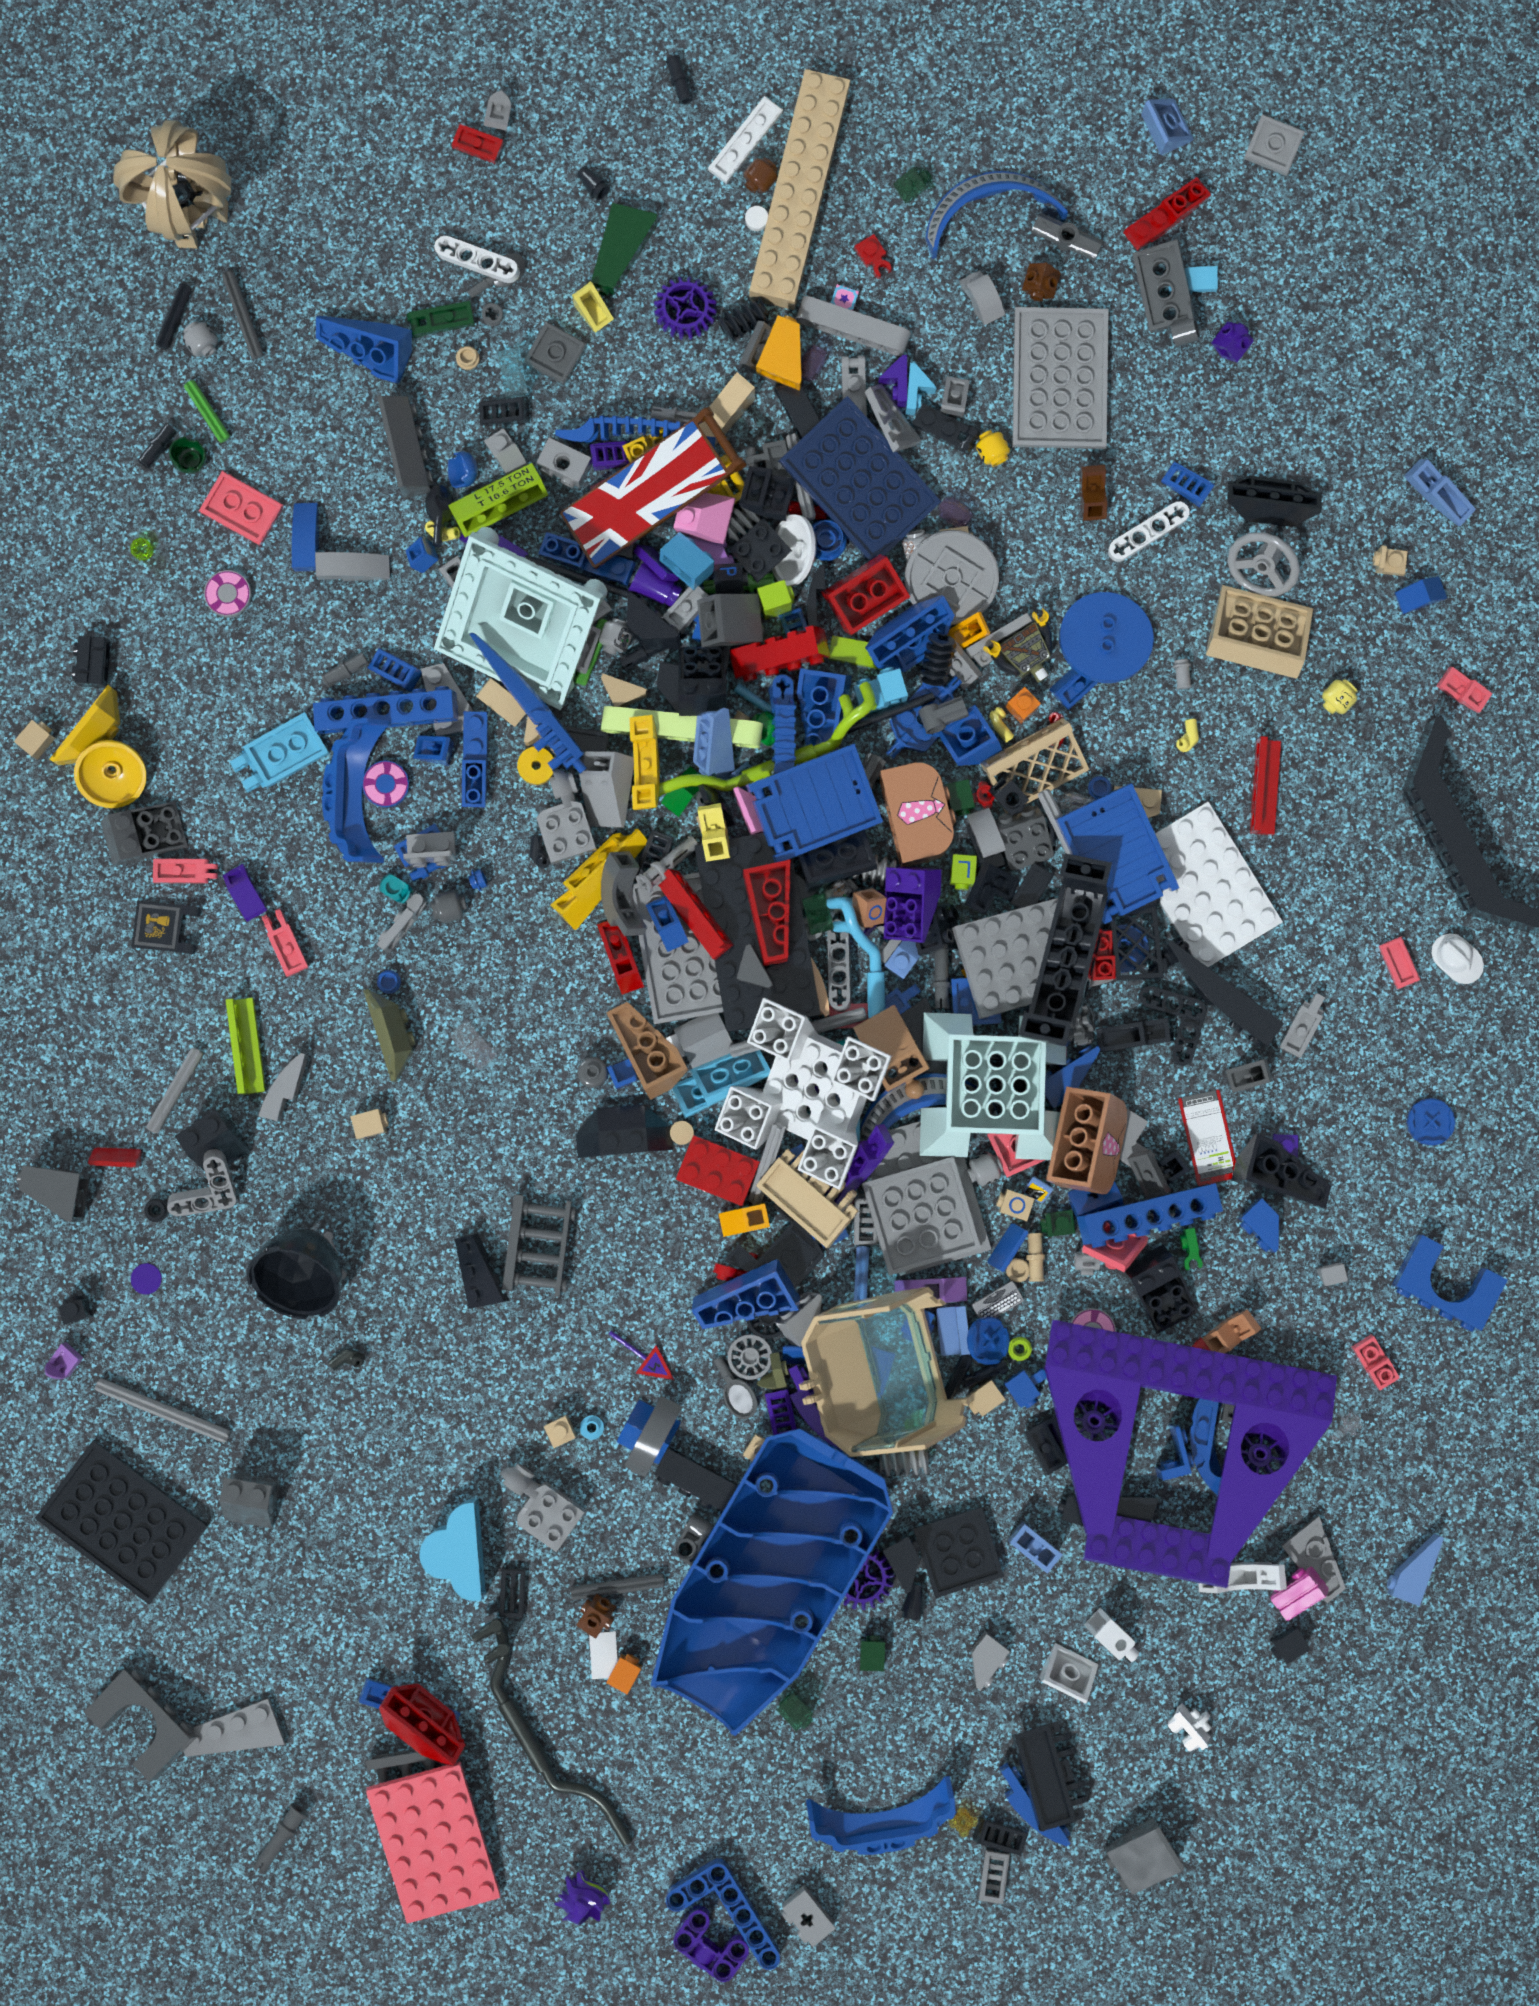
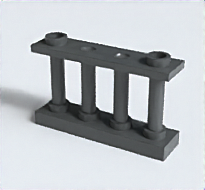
M514 1195L502 1290L514 1291V1286L518 1287L520 1284L555 1289V1297H560L561 1292H566L567 1278H563L570 1221H575L576 1207L572 1206V1201H566V1208L529 1204V1201H525L526 1196ZM531 1213L564 1217L563 1232L527 1228L526 1225H522L523 1215ZM530 1237L561 1241L560 1256L523 1251L522 1248H519L520 1239ZM529 1261L558 1265L557 1279L520 1275V1272H516L517 1262Z
M464 1747V1749L462 1750V1752H461L460 1755H463L464 1752L466 1751L465 1747ZM414 1749L369 1756L366 1760L367 1770L374 1769V1773H377L378 1783L380 1784L388 1781L387 1771L391 1766L398 1765V1769H401L402 1777L412 1775V1763L422 1762L427 1771L434 1769V1763L437 1761L424 1757Z

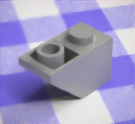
M806 1292L800 1296L799 1310L792 1312L790 1310L783 1311L780 1314V1318L775 1322L791 1345L802 1346L801 1342L813 1318L820 1314L822 1296L819 1293Z
M986 1631L971 1648L975 1685L980 1691L984 1686L986 1688L990 1686L995 1679L994 1672L998 1667L1002 1669L1010 1658L1008 1656L1010 1653L1009 1649Z

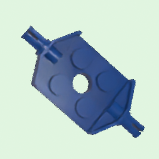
M954 676L944 687L932 686L923 682L922 686L909 700L933 692L935 701L896 715L889 720L896 740L894 745L886 752L888 756L892 753L890 758L894 759L904 749L925 753L936 741L939 735L937 733L926 734L924 726L918 723V711L927 705H939L954 699L953 692L962 683L960 679L957 681L958 677Z

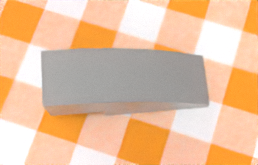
M315 552L316 577L319 580L343 579V581L390 579L389 555Z
M300 1053L278 1075L263 1101L259 1113L260 1117L281 1122L287 1099L297 1100L309 1055Z

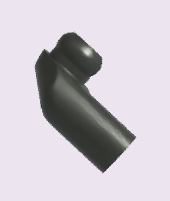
M343 1349L331 1358L328 1363L334 1371L343 1364L359 1368L364 1363V1356L359 1351Z

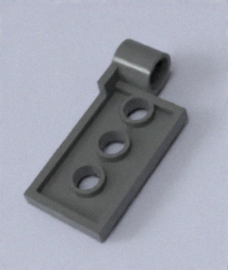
M1176 239L1132 253L1149 331L1154 333L1171 328L1176 347L1199 341L1200 334L1179 241ZM1165 264L1167 267L1166 272L1160 276L1156 275V266ZM1163 287H1171V294L1167 298L1160 297V290ZM1171 308L1175 309V318L1173 320H1166L1165 312Z

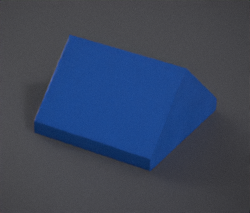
M639 1399L617 1443L633 1450L655 1407ZM675 1420L654 1460L656 1464L659 1465L681 1421Z

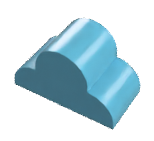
M479 1498L462 1502L450 1514L447 1525L438 1527L425 1538L419 1553L421 1565L429 1575L438 1579H451L455 1592L460 1597L469 1601H482L486 1595Z

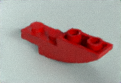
M1196 177L1164 199L1158 207L1127 227L1123 233L1138 251L1149 242L1153 243L1203 204L1211 196V193Z

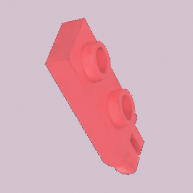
M153 859V883L207 884L208 879H218L217 873H208V870L218 869V864H209L208 859Z

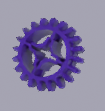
M681 276L678 277V283L671 279L669 281L670 288L667 285H663L662 290L664 293L658 292L657 298L659 300L654 301V306L658 308L654 311L655 316L659 317L657 323L658 325H663L662 329L664 332L671 329L670 336L672 338L676 333H679L680 340H683L684 334H688L689 340L693 339L692 333H696L700 337V329L707 332L709 330L707 324H713L714 319L712 316L717 314V310L714 309L717 303L716 300L712 299L714 293L712 291L707 292V284L700 287L701 280L699 279L692 283V277L688 276L687 282H683ZM687 292V294L683 297L675 296L679 293ZM695 296H698L704 303V312L694 305ZM667 304L672 306V309L677 312L675 321L667 314ZM689 304V309L686 308L685 311L682 312L681 307L685 308L686 305ZM688 319L697 320L690 324H684Z
M876 1548L873 1554L870 1553L860 1571H863L864 1567L865 1576L869 1578L860 1583V1587L858 1578H855L854 1594L849 1591L847 1592L846 1598L843 1601L845 1606L851 1600L853 1601L852 1609H856L857 1604L861 1603L862 1610H866L865 1602H870V1606L875 1608L874 1599L877 1598L880 1603H883L884 1600L880 1594L883 1593L889 1596L890 1592L885 1589V1586L893 1587V1582L887 1580V1578L894 1577V1573L886 1572V1570L891 1568L890 1563L883 1564L887 1559L885 1554L880 1558L877 1557L880 1549ZM869 1560L874 1561L879 1566L881 1578L868 1571ZM879 1585L871 1594L861 1596L865 1586Z

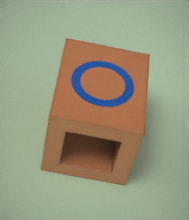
M873 888L853 892L852 905L858 923L864 928H872L874 925L884 923L887 897Z

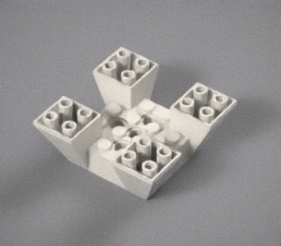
M763 998L747 1043L775 1055L774 1063L764 1089L730 1086L714 1130L756 1150L767 1140L772 1124L780 1122L785 1126V1130L808 1140L797 1170L840 1190L858 1146L856 1126L867 1099L875 1101L892 1056L850 1036L847 1037L844 1046L818 1035L806 1016L767 998ZM824 1062L826 1063V1065H827V1067H828V1071H827V1072L823 1069V1063H824ZM795 1075L799 1080L798 1084L794 1080ZM815 1084L818 1085L819 1094L815 1091ZM836 1094L840 1097V1104L836 1101ZM807 1106L811 1110V1116L807 1113Z

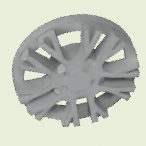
M751 1334L743 1335L731 1344L728 1351V1364L738 1377L747 1380L757 1379L769 1370L771 1366L770 1354H772L769 1344L763 1338ZM748 1338L752 1339V1347L747 1346ZM741 1340L745 1344L744 1350H740L736 1346ZM756 1340L763 1343L760 1349L754 1348ZM767 1349L768 1353L759 1355V1351ZM732 1351L742 1352L741 1356L732 1354ZM761 1357L769 1358L767 1366L760 1363L759 1359ZM739 1358L741 1363L734 1367L732 1359ZM757 1363L763 1369L762 1372H759L755 1367ZM744 1364L746 1368L741 1374L738 1370ZM748 1367L754 1369L755 1375L747 1376Z

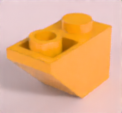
M765 1204L718 1213L723 1237L770 1227Z

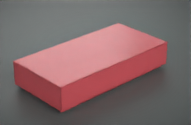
M1402 937L1378 946L1397 989L1420 980Z

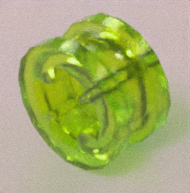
M136 538L130 545V551L136 559L145 561L153 555V546L145 538ZM146 544V553L143 554L142 552H140L139 554H137L136 552L139 551L137 549V546H144Z

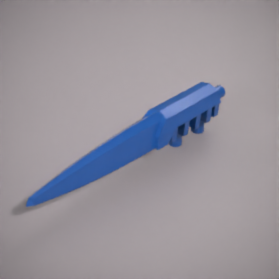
M469 633L507 690L533 724L538 725L535 729L542 738L533 744L534 748L539 752L548 745L556 755L555 758L547 763L549 767L555 770L563 764L566 770L574 766L579 774L584 772L587 767L580 759L585 753L544 701L494 649L475 633Z

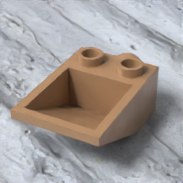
M895 1004L853 1027L860 1042L892 1056L882 1081L887 1092L906 1083V1095L911 1099L920 1098L924 1093V1086L921 1082L914 1080V1077L928 1070L930 1066ZM911 1058H916L918 1060V1064L916 1066H911L909 1064V1060ZM889 1070H896L897 1076L895 1078L889 1077Z

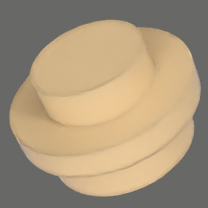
M470 346L462 347L456 354L457 364L464 370L474 369L480 360L477 350Z

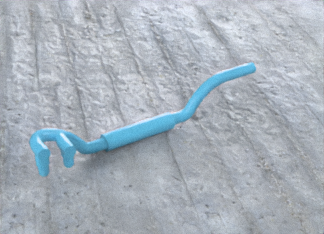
M829 897L826 902L829 909H842L845 921H834L832 923V930L834 932L851 934L859 946L869 954L870 972H867L869 1019L885 1010V972H882L881 953L877 945L861 929L852 905L853 897ZM859 1119L858 1124H857V1126H856V1135H857V1141H858V1142L861 1141V1140H860V1119Z

